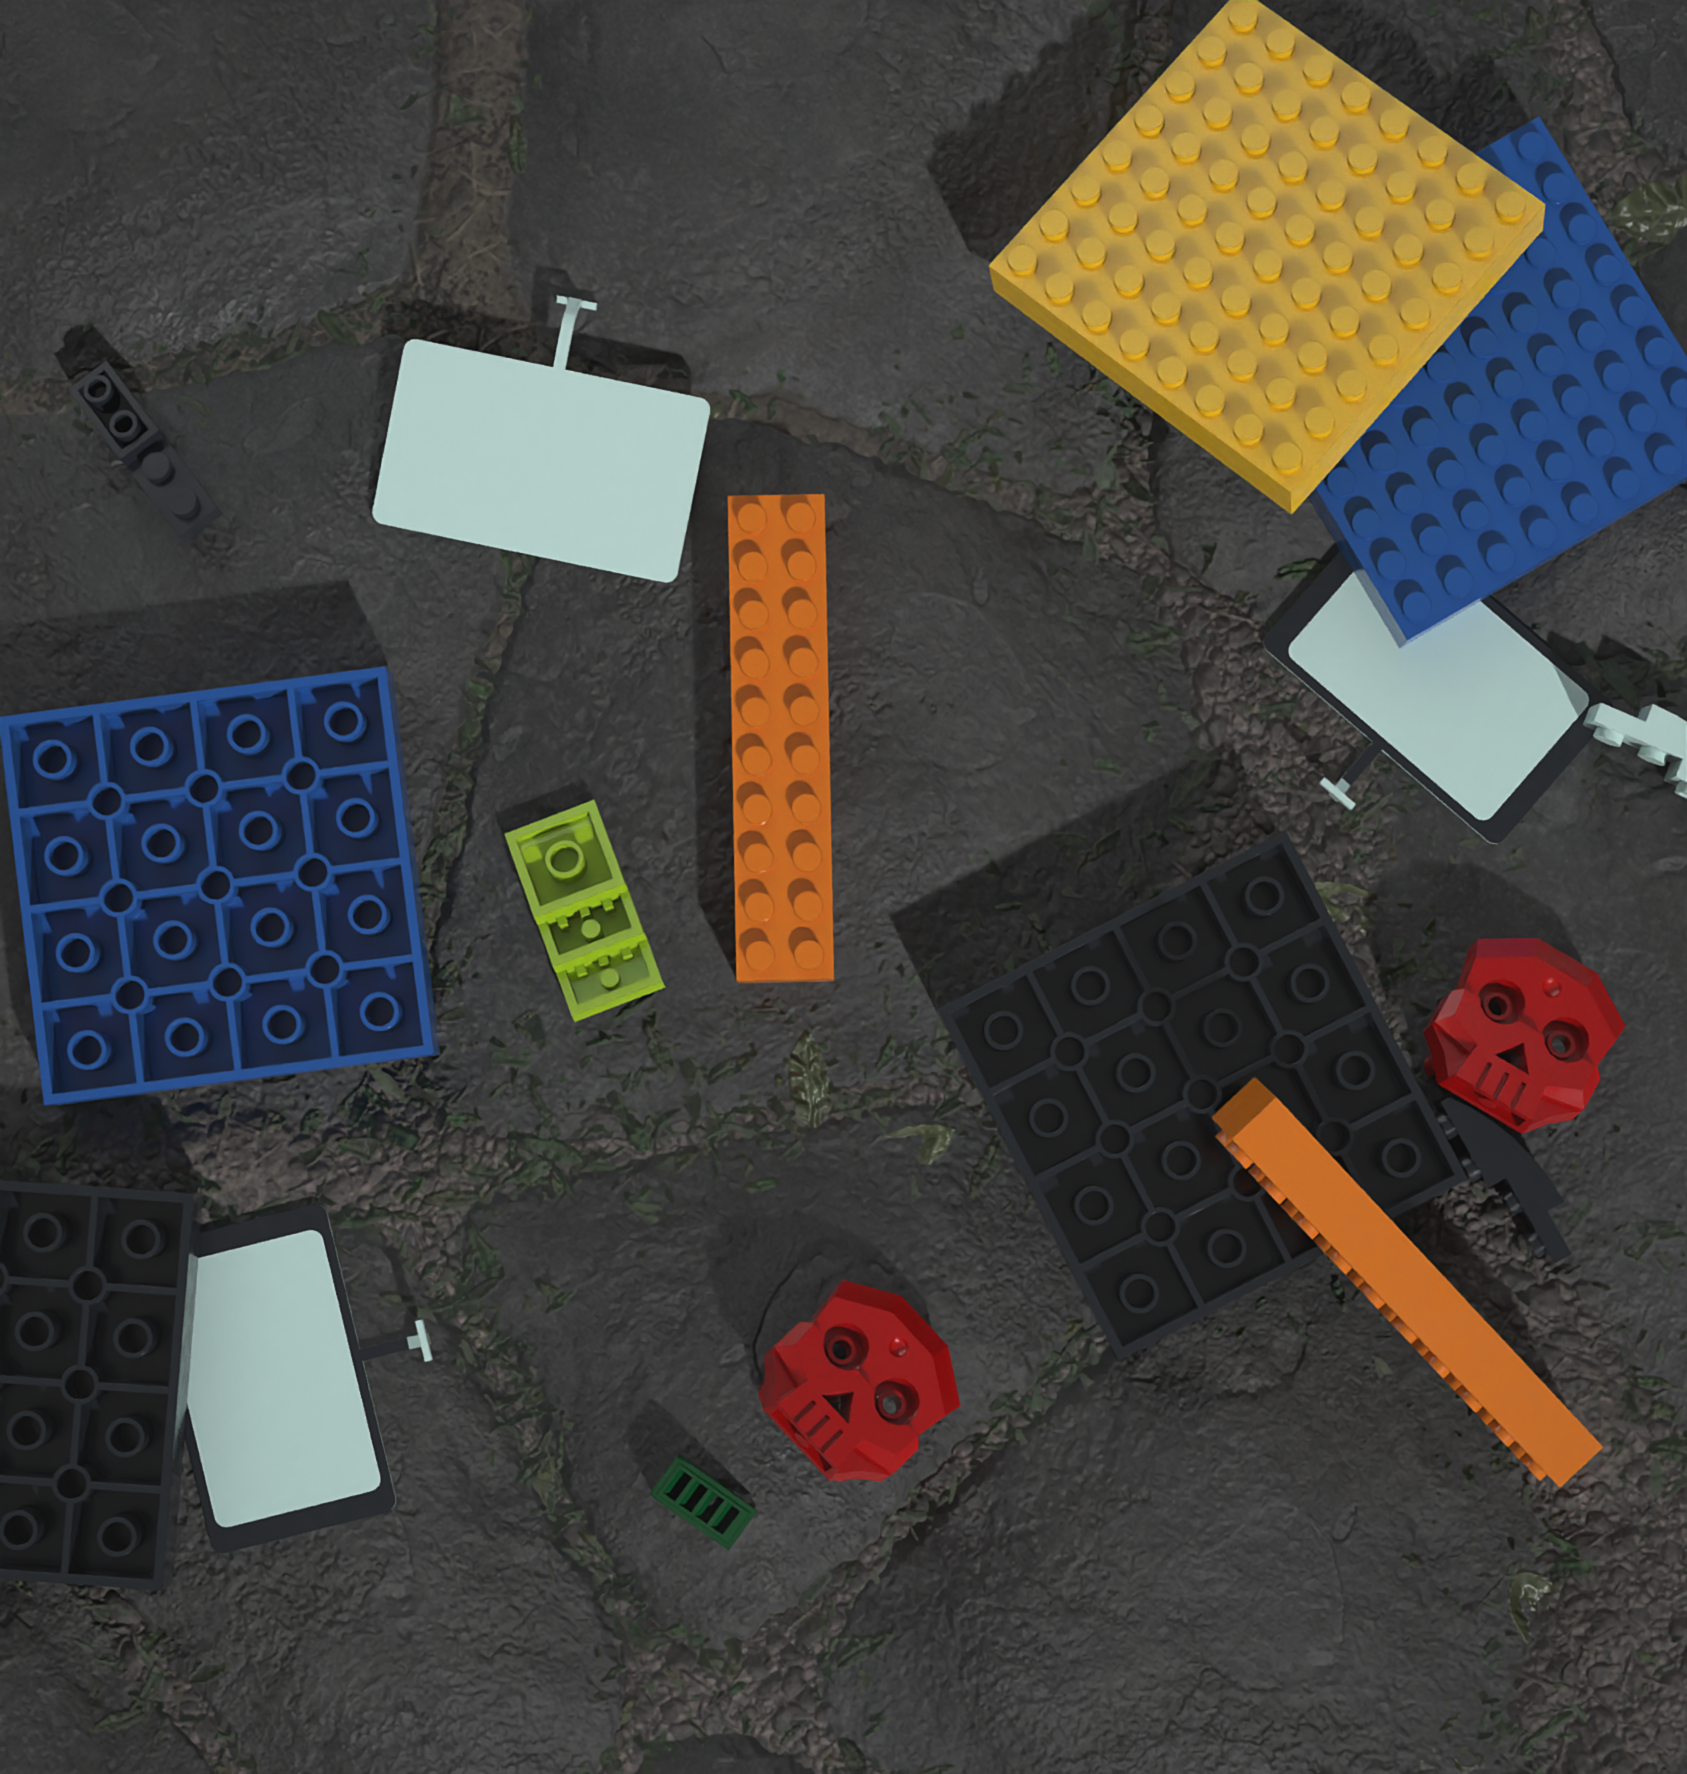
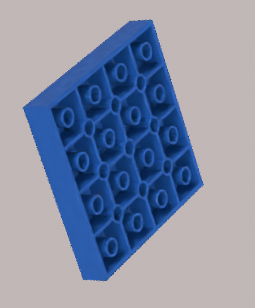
M1539 116L1478 151L1475 155L1546 204L1543 231L1308 496L1399 648L1687 480V356Z
M386 666L0 717V739L44 1105H63L440 1055L393 673Z

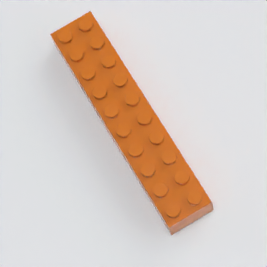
M825 494L728 496L737 983L834 981Z
M1254 1077L1211 1117L1222 1129L1215 1137L1245 1169L1252 1163L1255 1164L1248 1170L1255 1180L1279 1205L1287 1198L1281 1205L1287 1214L1539 1481L1548 1475L1559 1488L1562 1487L1603 1448L1596 1438L1260 1081Z

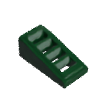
M680 1452L649 1494L728 1551L758 1511ZM685 1472L692 1478L676 1498L669 1492ZM701 1483L708 1489L692 1510L685 1503ZM715 1495H718L724 1500L710 1520L707 1521L701 1517V1514ZM731 1506H734L740 1512L723 1533L716 1527Z

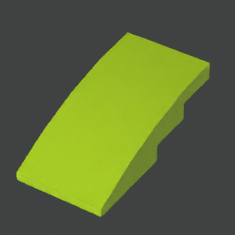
M595 800L504 834L533 917L538 924L550 961L557 974L568 1008L575 1022L666 988Z

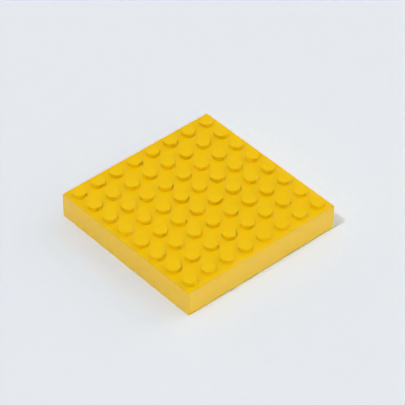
M1229 0L990 263L989 270L993 289L996 293L1292 515L1543 231L1546 204L1258 0Z

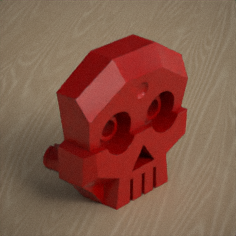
M1478 939L1469 947L1456 989L1449 992L1440 1001L1423 1032L1431 1052L1425 1059L1424 1071L1429 1078L1436 1073L1435 1081L1437 1084L1524 1134L1547 1124L1570 1121L1585 1109L1601 1079L1597 1065L1618 1039L1626 1025L1598 974L1541 939ZM1488 1003H1497L1501 1008V1015L1498 1016L1491 1013ZM1553 1039L1560 1040L1565 1047L1564 1053L1555 1051L1552 1046ZM1509 1054L1510 1063L1501 1059V1057Z
M846 1280L840 1282L833 1289L810 1322H799L764 1354L765 1381L759 1387L758 1392L762 1409L828 1481L842 1482L849 1479H861L882 1482L894 1474L919 1449L918 1436L961 1406L949 1347L902 1296ZM834 1344L844 1347L846 1350L845 1359L841 1360L835 1357L832 1350ZM884 1398L894 1401L896 1404L895 1414L885 1411L883 1407ZM841 1400L839 1413L829 1402Z

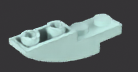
M1603 703L1589 708L1583 725L1595 730L1594 738L1616 747H1620L1622 742L1638 748L1639 752L1637 755L1640 758L1656 765L1665 766L1666 761L1670 762L1664 781L1676 785L1674 792L1687 799V722L1654 704L1641 708L1637 718Z

